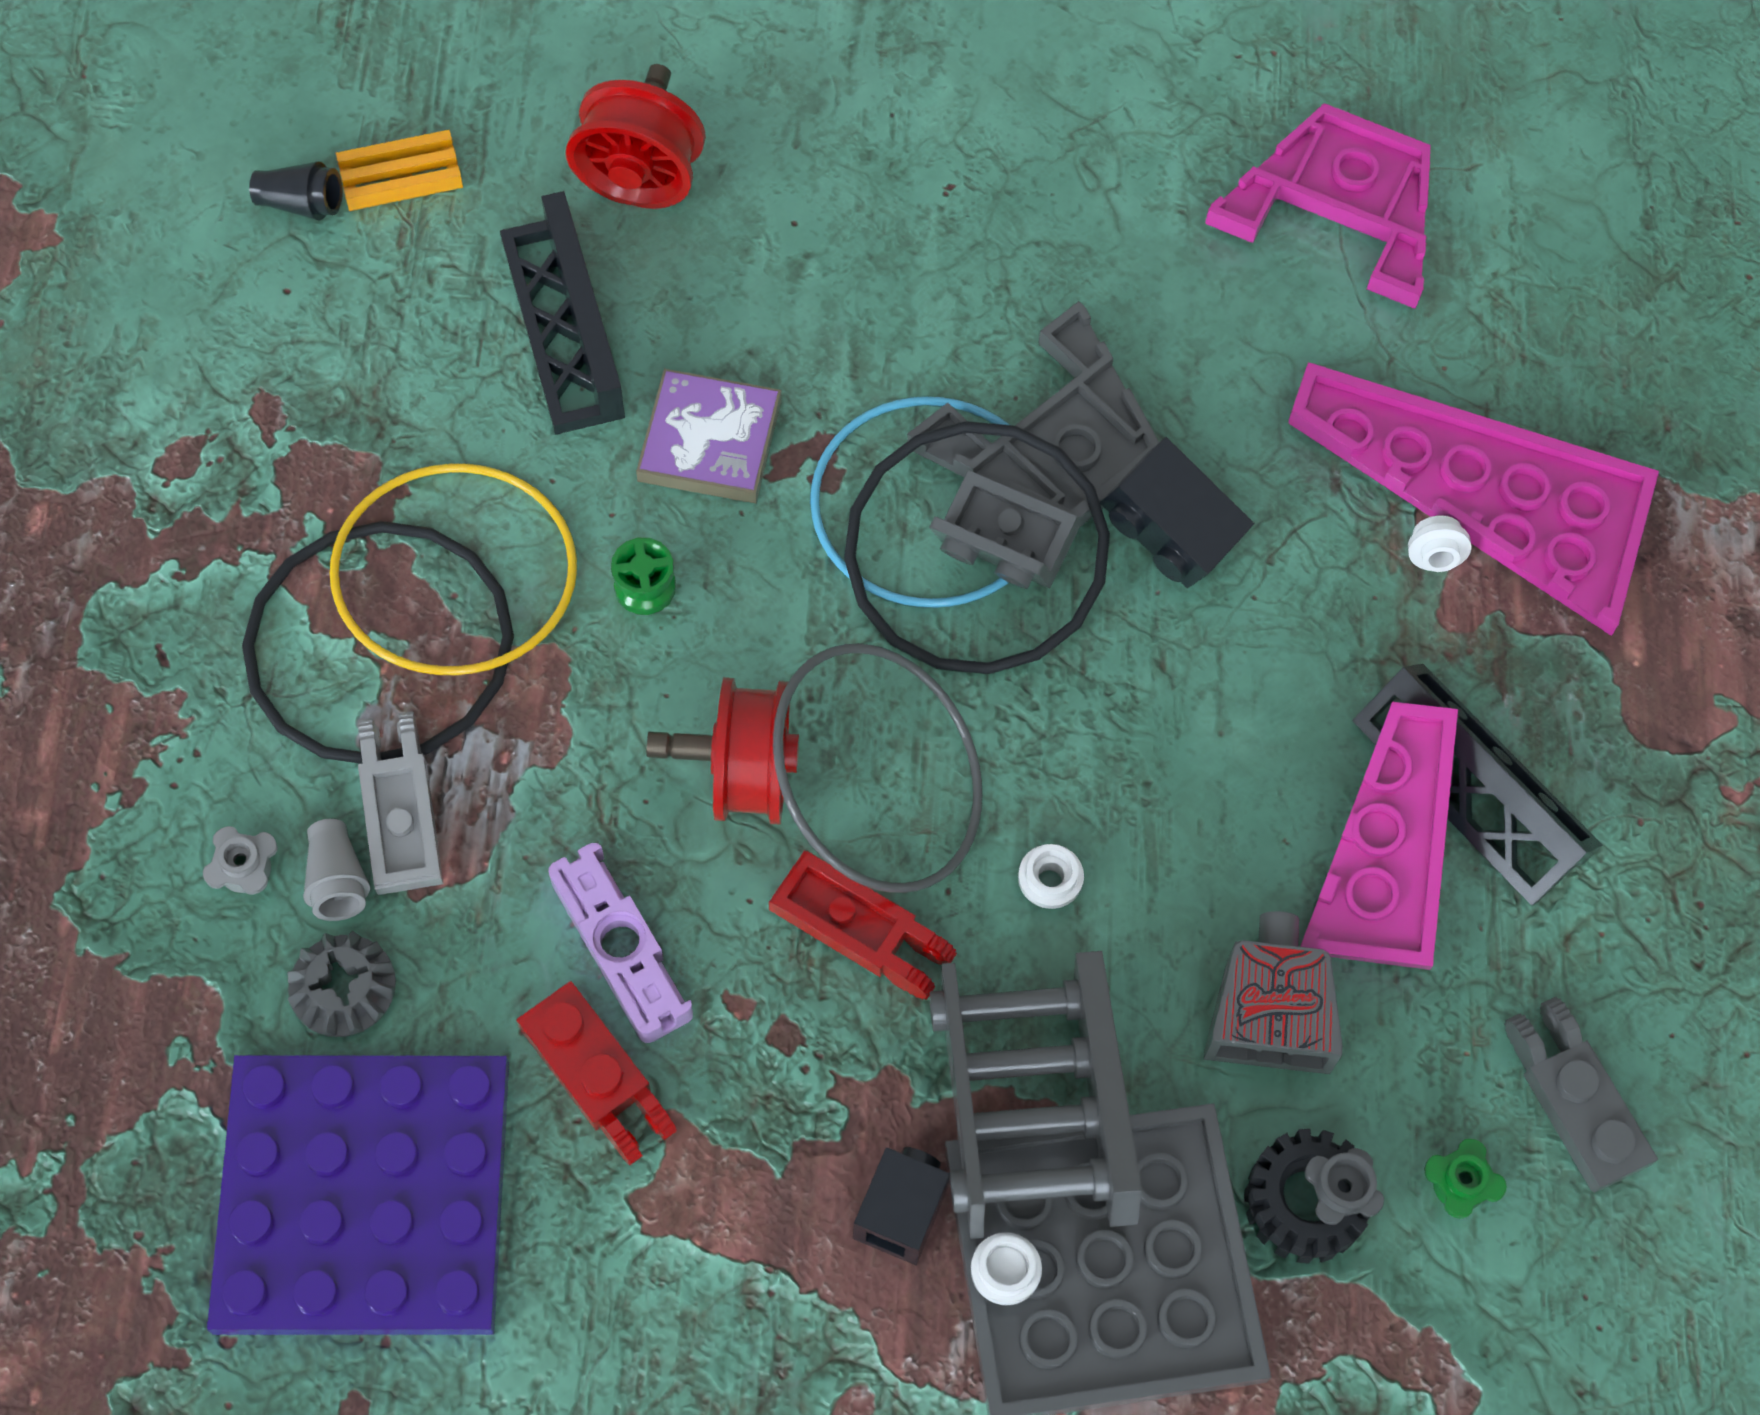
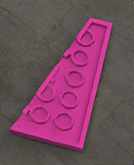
M1308 362L1288 423L1428 516H1449L1456 519L1462 528L1468 532L1472 545L1612 636L1619 625L1658 478V470Z

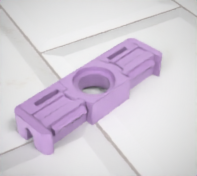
M590 843L578 849L579 858L576 861L569 863L567 858L563 857L552 863L548 871L550 880L639 1039L644 1043H651L691 1021L693 1017L691 1000L684 1001L661 962L663 961L662 950L631 896L624 898L605 863L600 862L604 860L602 847L597 843ZM617 927L632 929L639 936V944L636 950L622 958L608 955L602 949V940L606 933Z

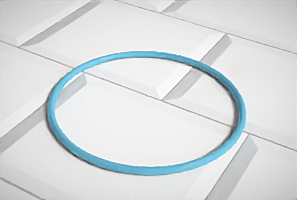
M925 396L899 399L879 405L866 411L844 426L834 436L819 459L813 475L810 494L811 516L815 531L822 547L836 567L850 579L845 562L832 546L823 527L819 505L820 486L826 465L832 454L851 432L870 419L889 411L911 406H944L946 403H949L956 409L982 417L992 424H1009L997 415L971 403L944 397ZM862 577L865 590L876 596L903 605L929 608L966 604L988 596L1009 583L999 578L981 589L964 595L948 598H917L888 591Z

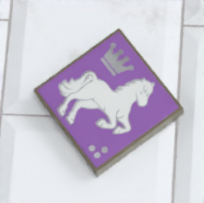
M664 369L636 470L637 482L756 504L782 402L781 390Z

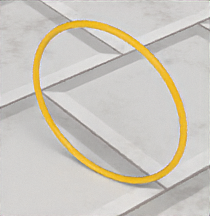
M433 465L404 473L389 480L367 495L353 509L341 527L333 546L330 559V586L335 605L346 626L364 646L379 657L408 670L425 674H474L505 665L521 657L537 646L555 628L564 615L575 588L577 576L576 549L571 532L558 509L545 495L526 481L510 473L482 465ZM434 474H481L497 478L520 488L546 509L557 524L564 540L568 571L565 589L556 610L548 622L528 641L516 649L488 661L460 666H438L415 662L398 656L374 642L362 631L349 613L342 596L339 579L341 553L349 532L361 514L372 503L392 489L406 482Z

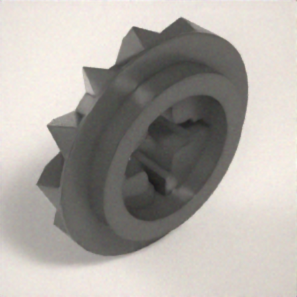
M353 930L348 935L333 936L324 933L321 941L315 943L310 948H301L299 959L293 969L287 972L289 982V997L287 999L298 1019L309 1029L331 1037H345L358 1034L377 1023L388 1010L396 988L395 972L388 955L377 941L372 942L363 938ZM338 962L339 966L343 967L347 975L359 974L357 979L349 983L350 993L347 996L350 1004L347 1006L344 1005L341 997H338L333 989L321 990L323 985L332 981L331 971L334 970L332 963Z

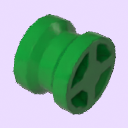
M640 537L626 541L617 548L612 557L611 573L614 579V592L618 602L627 611L637 615H651L662 611L671 603L676 589L674 561L669 549L657 540Z

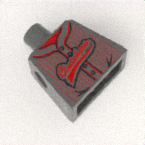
M1281 911L1263 913L1259 919L1258 942L1241 940L1234 943L1225 965L1204 1049V1060L1330 1074L1342 1056L1343 1045L1331 956L1329 952L1323 949L1298 947L1300 921L1298 916Z

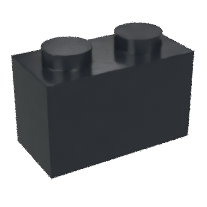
M1167 437L1146 453L1100 502L1109 512V519L1115 528L1129 538H1136L1153 555V561L1158 570L1170 580L1181 582L1187 589L1207 576L1255 524Z

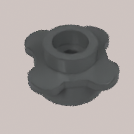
M1353 1148L1347 1153L1337 1154L1329 1160L1323 1156H1316L1307 1164L1305 1177L1310 1183L1314 1184L1319 1200L1315 1211L1318 1218L1324 1223L1336 1225L1341 1222L1344 1216L1358 1213L1366 1217H1373L1382 1209L1384 1197L1376 1189L1377 1178L1372 1167L1373 1160L1366 1151ZM1342 1180L1347 1181L1351 1187L1350 1191H1340L1338 1182Z

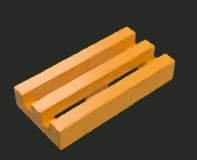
M450 129L336 152L349 211L463 188ZM445 166L447 167V169L438 170V171H433V172H428V173H424V174H419V175H414V176H413V174H412V173H416V172H421V171H426V170L441 168V167H445ZM390 178L389 181L356 187L358 184Z

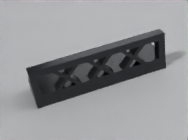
M564 191L541 196L545 220L499 230L555 435L625 418L621 384ZM550 240L553 251L541 268L519 258L516 247ZM556 268H558L560 277L552 274ZM524 275L532 279L528 286ZM544 285L566 296V300L554 316L532 305V301ZM570 315L574 326L566 322ZM538 324L546 327L541 334ZM557 333L580 345L579 350L568 365L547 355L545 352ZM584 363H585V366H586L588 375L585 374V373H583V372H581V371H579V370L582 368V366L584 365ZM551 372L560 376L555 384ZM573 382L593 392L596 405L562 413L559 399L570 383Z
M1424 664L1403 667L1352 720L1376 745L1383 727L1375 719L1396 697L1403 703L1458 709L1454 755L1459 759V784H1451L1450 793H1459V805L1451 796L1449 797L1447 819L1532 906L1537 904L1573 868L1585 863L1603 846ZM1471 772L1484 785H1472ZM1472 793L1493 794L1504 805L1505 831L1483 830L1472 819ZM1517 819L1529 831H1517ZM1493 839L1505 840V852L1493 841ZM1517 840L1540 841L1558 860L1536 884L1517 865Z

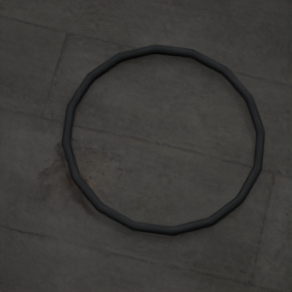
M964 421L915 435L875 466L850 509L844 560L858 607L891 646L935 669L992 674L1040 660L1080 629L1105 585L1110 532L1095 486L1061 448L1017 426ZM964 433L1014 437L1055 458L1085 492L1098 533L1094 581L1072 620L1035 649L988 663L939 658L899 637L868 601L856 560L861 512L884 473L921 445Z
M385 521L352 527L346 540L378 533L424 538L467 560L494 596L502 633L498 657L511 651L514 633L505 591L474 551L437 530L428 527ZM336 530L327 533L284 560L254 599L242 649L250 693L278 733L321 758L363 764L361 752L326 747L284 721L261 688L254 648L267 601L295 566L335 543L340 531ZM508 663L495 668L492 680L465 717L420 744L421 754L427 755L474 725L503 685ZM402 748L380 752L381 760L403 757Z

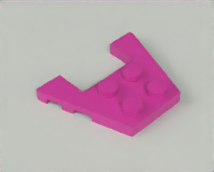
M1324 103L1276 146L1275 153L1258 168L1253 166L1239 179L1238 186L1225 198L1220 196L1211 204L1205 224L1253 243L1274 201L1280 199L1382 240L1387 244L1370 277L1367 290L1416 309L1424 289L1422 267L1426 249L1424 227L1425 212L1428 206L1431 145Z

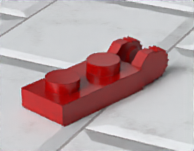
M805 850L769 901V910L878 977L884 974L895 986L922 1000H927L930 996V991H933L936 986L931 981L932 979L923 971L914 968L895 955L904 940L914 951L938 965L951 963L957 955L953 945L936 935L935 932L916 922L914 914L869 887L849 879L827 862Z
M569 981L516 1019L522 1033L595 1131L599 1128L603 1131L629 1166L643 1155L639 1150V1144L628 1129L623 1127L616 1116L633 1103L642 1112L655 1134H659L662 1139L666 1140L677 1132L673 1121L651 1092L649 1082L572 981Z

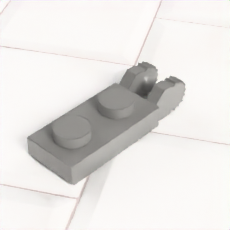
M413 711L399 713L397 731L399 741L402 743L403 757L381 760V737L374 719L358 720L363 764H358L373 882L378 895L444 884L427 763L424 755L421 754L417 722Z

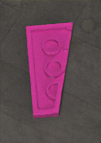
M1392 702L1300 947L1323 949L1329 952L1332 958L1431 970L1433 967L1458 709Z

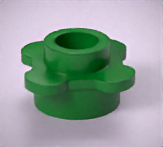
M1465 1139L1459 1144L1458 1149L1445 1157L1440 1155L1431 1156L1424 1167L1425 1177L1433 1183L1435 1194L1444 1204L1446 1212L1454 1218H1467L1473 1209L1486 1200L1497 1202L1506 1193L1507 1185L1505 1179L1493 1172L1485 1159L1486 1148L1478 1140ZM1460 1173L1469 1174L1471 1183L1463 1184L1459 1179Z

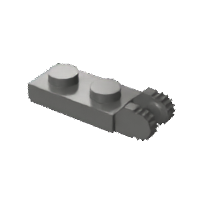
M1554 997L1541 1003L1540 1014L1543 1017L1542 1020L1561 1052L1548 1059L1543 1041L1525 1015L1522 1016L1520 1013L1505 1020L1506 1023L1504 1025L1507 1037L1526 1069V1072L1523 1074L1593 1193L1653 1165L1658 1160L1587 1040L1583 1042L1580 1026L1574 1016L1570 1014L1565 1002L1563 1003L1560 998Z

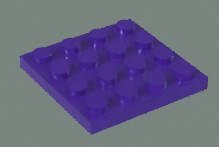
M234 1055L207 1330L212 1335H494L509 1061L507 1056Z

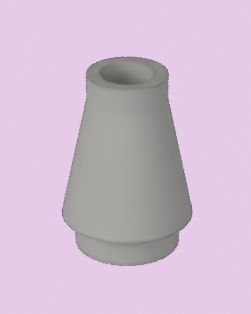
M338 819L317 821L307 830L309 845L303 898L305 903L312 907V912L317 918L326 921L345 920L363 911L366 906L365 898L370 892V885L348 837L346 824Z

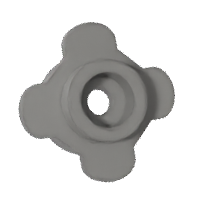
M231 826L218 830L213 836V844L216 849L212 862L206 865L203 870V877L206 883L214 889L226 886L231 891L247 893L249 895L258 894L263 891L268 885V877L271 872L270 858L278 850L274 837L266 832H261L256 836L240 834L236 828ZM243 855L246 857V862L243 865H236L234 863L238 856Z

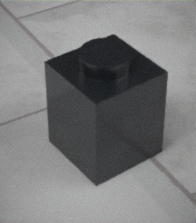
M886 1147L854 1221L853 1239L913 1265H917L946 1195L950 1173L941 1170V1162L924 1151L912 1147H904L900 1153Z

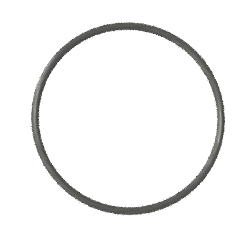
M859 643L844 644L828 648L808 659L795 672L783 691L778 704L773 731V754L778 783L788 810L799 830L814 850L834 869L849 879L869 888L885 892L906 893L919 891L942 881L961 864L969 852L979 827L982 811V778L977 752L970 732L955 704L941 686L922 668L902 655L886 648ZM861 653L882 657L904 667L918 677L938 697L960 733L967 752L973 784L970 823L966 836L954 857L942 869L927 878L914 882L892 883L868 877L852 869L832 854L817 838L795 801L784 762L783 731L785 717L791 698L799 683L814 667L827 659L843 654Z

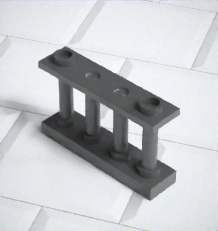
M1103 952L1076 953L1074 980H1063V987L961 996H959L955 963L942 964V990L930 991L931 1022L933 1032L945 1031L961 1161V1169L950 1170L952 1205L954 1213L967 1212L970 1239L984 1238L985 1203L1093 1194L1094 1201L1106 1200L1110 1227L1138 1225L1142 1186ZM1065 1014L1067 1021L1078 1020L1080 1037L1072 1038L1071 1045L966 1053L963 1022ZM1074 1072L1076 1079L1087 1078L1089 1096L1081 1097L1080 1104L981 1113L973 1112L970 1081ZM1083 1132L1085 1139L1096 1138L1099 1158H1090V1166L981 1175L977 1141Z

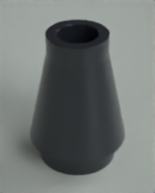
M321 161L268 171L255 170L251 175L249 183L250 197L254 205L268 206L318 221L323 220L326 215H336L342 202L343 189L339 172L335 168H327Z

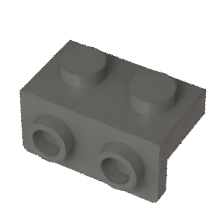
M968 470L945 519L934 516L929 528L943 542L940 550L950 557L968 565H973L978 557L996 565L997 568L994 574L1013 585L1028 589L1031 581L1050 589L1082 522L1078 516Z

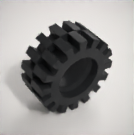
M1311 1128L1299 1129L1294 1137H1289L1288 1133L1278 1137L1271 1147L1267 1146L1247 1178L1249 1183L1244 1190V1202H1249L1250 1206L1246 1212L1249 1225L1257 1223L1260 1231L1256 1237L1263 1245L1269 1240L1278 1246L1274 1253L1284 1259L1289 1253L1297 1255V1263L1309 1264L1313 1258L1319 1257L1320 1262L1331 1260L1340 1251L1343 1254L1350 1248L1369 1225L1367 1222L1371 1217H1366L1361 1213L1344 1216L1341 1222L1336 1225H1329L1321 1220H1305L1295 1215L1285 1201L1284 1186L1286 1180L1296 1173L1305 1172V1168L1312 1158L1323 1156L1329 1160L1337 1154L1347 1153L1350 1149L1355 1148L1346 1139L1341 1146L1332 1142L1334 1136L1332 1132L1322 1130L1319 1136L1316 1137L1311 1136ZM1342 1180L1338 1182L1340 1191H1350L1351 1187L1347 1181Z

